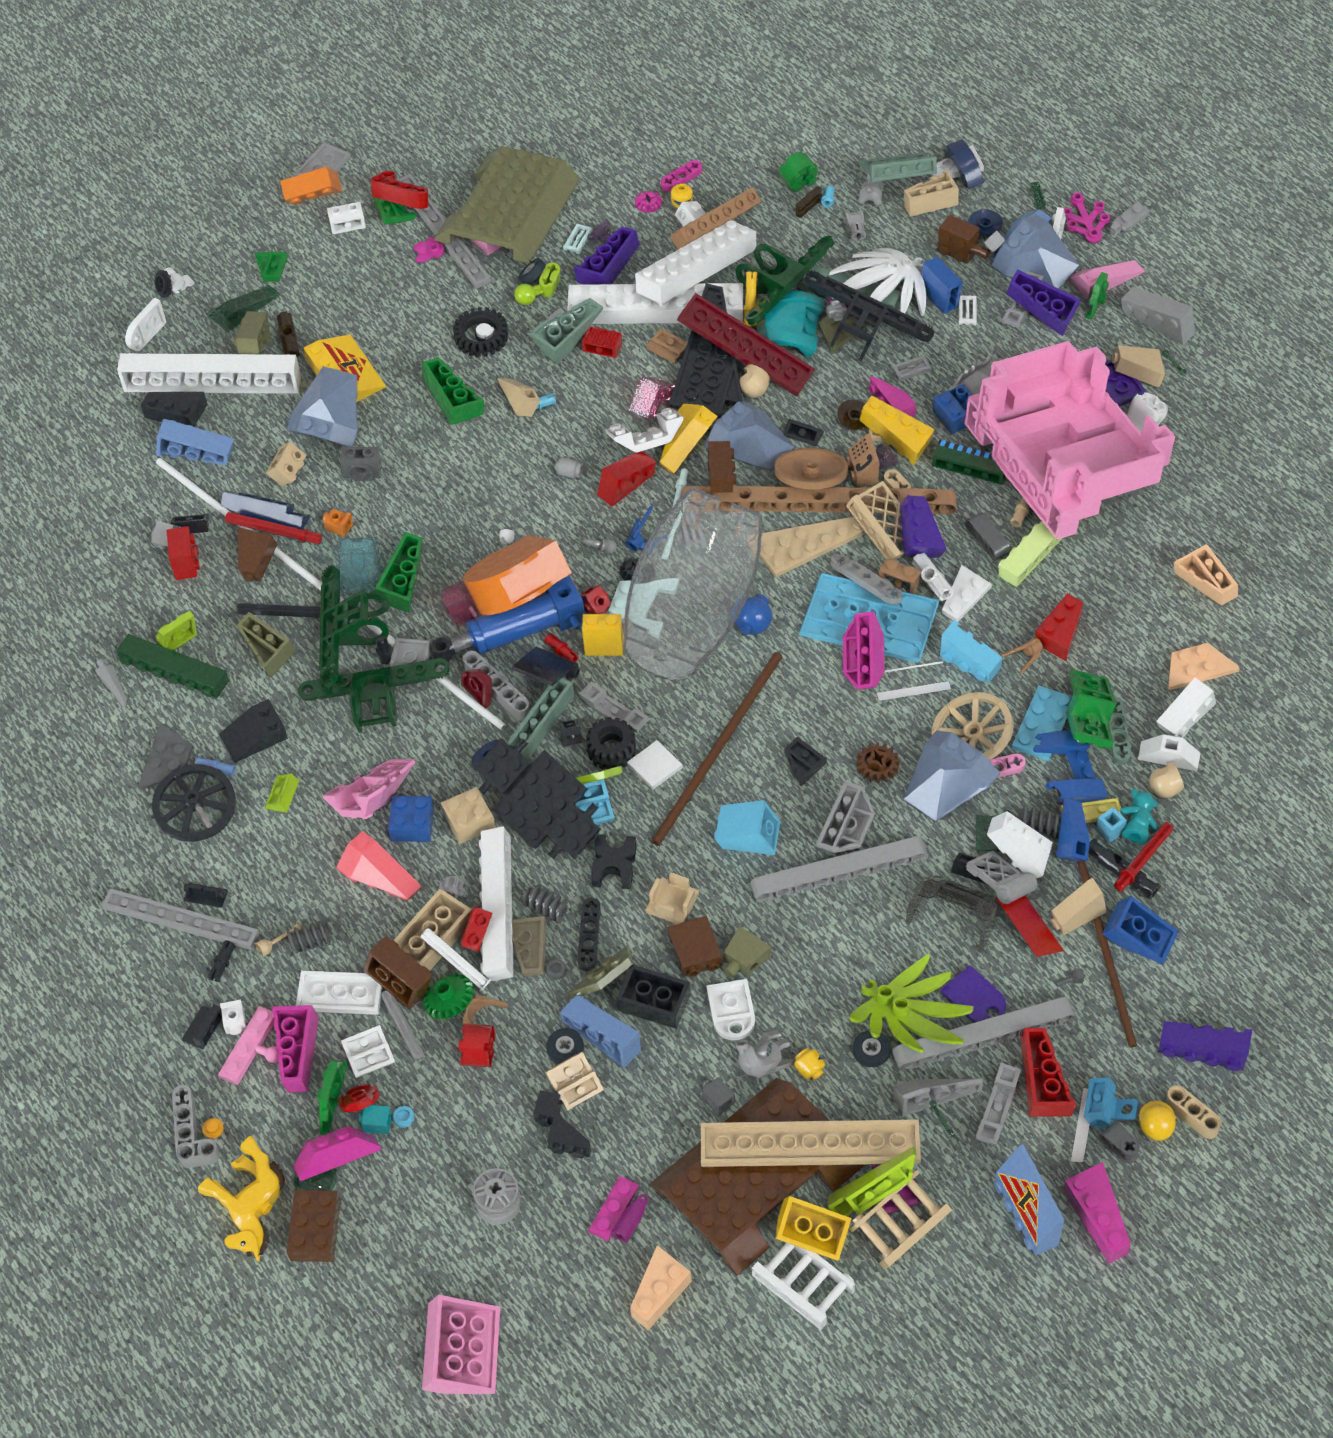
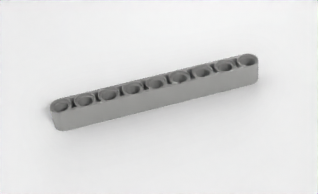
M916 836L754 878L750 884L756 902L762 903V900L767 899L769 901L781 898L782 895L787 894L789 896L801 893V890L806 889L808 891L820 888L821 885L826 884L828 886L839 883L840 880L845 879L847 881L859 878L858 876L860 875L867 876L878 873L879 870L884 869L886 871L897 868L899 865L906 866L917 863L916 861L918 860L925 861L929 855L922 838Z
M1061 997L948 1030L964 1039L963 1044H946L921 1038L916 1041L924 1049L923 1053L914 1051L904 1044L896 1046L892 1053L899 1071L903 1072L907 1068L914 1069L924 1066V1063L927 1062L934 1063L944 1060V1057L947 1056L954 1057L964 1054V1051H975L984 1048L988 1044L992 1046L1004 1042L1005 1039L1019 1038L1022 1036L1024 1028H1053L1063 1025V1022L1074 1021L1076 1015L1069 999Z

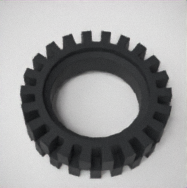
M478 307V311L472 308L470 309V314L468 311H465L464 316L461 314L458 316L459 320L456 319L455 325H453V333L456 346L458 345V349L462 350L463 353L469 352V356H473L476 353V357H480V353H484V357H487V352L493 355L495 354L494 349L499 352L501 346L504 347L506 345L505 342L508 341L509 334L507 321L502 316V313L498 312L496 314L495 309H492L490 312L489 307H485V311H482V307ZM479 323L490 324L497 330L494 337L481 342L468 339L465 333L468 328Z

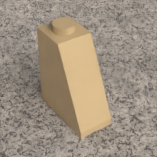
M1118 345L1116 352L1112 354V363H1114L1115 371L1152 386L1160 387L1165 371L1159 349Z
M1093 878L1089 879L1051 910L1053 916L1051 922L1056 930L1060 929L1063 935L1105 914L1107 910L1104 895Z

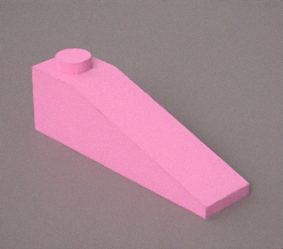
M1135 260L1081 270L1071 275L1069 280L1089 300L1092 296L1094 284L1101 272L1108 274L1107 282H1109V287L1107 290L1144 273L1145 270Z

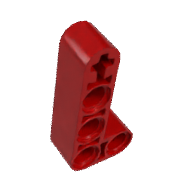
M383 171L371 178L372 197L417 209L429 207L427 188L398 181L393 171Z

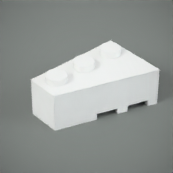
M1194 678L1157 720L1158 727L1169 736L1183 738L1189 729L1216 704L1214 691L1197 678Z
M1008 811L993 817L987 832L988 837L1002 853H1006L1011 858V864L1015 868L1018 867L1023 874L1026 872L1031 873L1035 878L1043 876L1053 842Z

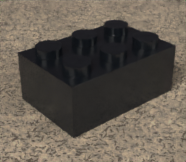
M632 964L617 997L618 1011L677 1029L691 995L690 982Z

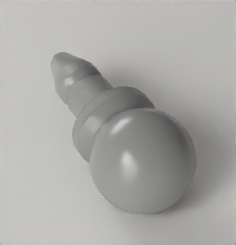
M592 539L582 540V543L599 548L601 552L613 553L617 549L616 542L611 539L606 541L604 539H601V541Z

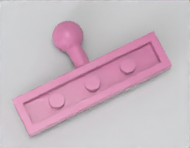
M260 1006L257 1008L220 1070L219 1078L238 1085L257 1053L264 1055L270 1063L278 1062L279 1054L276 1046L269 1048L261 1046L275 1022L271 1010Z

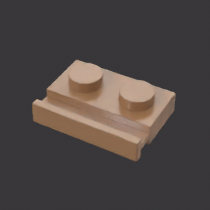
M661 328L653 336L651 342L646 344V349L675 364L676 360L684 355L688 342Z

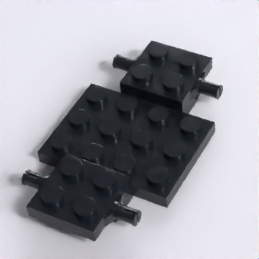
M501 738L475 767L486 780L478 790L485 795L489 788L493 786L505 794L492 810L534 849L539 847L546 837L549 836L555 844L554 848L548 853L551 858L555 859L561 851H564L573 859H576L601 830L591 817L599 807L592 802L587 810L583 811L576 805L588 788L546 750H543L531 764L521 753L529 744L522 738L514 747Z

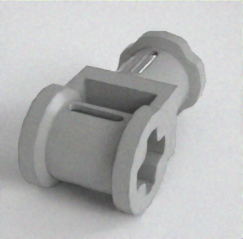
M863 210L851 213L845 211L846 227H848L849 232H852L851 239L854 242L863 241L866 238V232L863 231Z

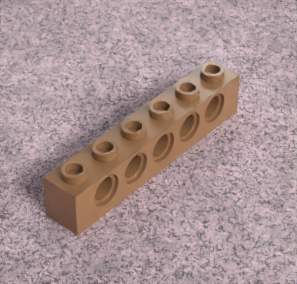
M751 187L680 228L670 237L679 250L704 234L725 224L727 221L737 218L762 201L755 189Z

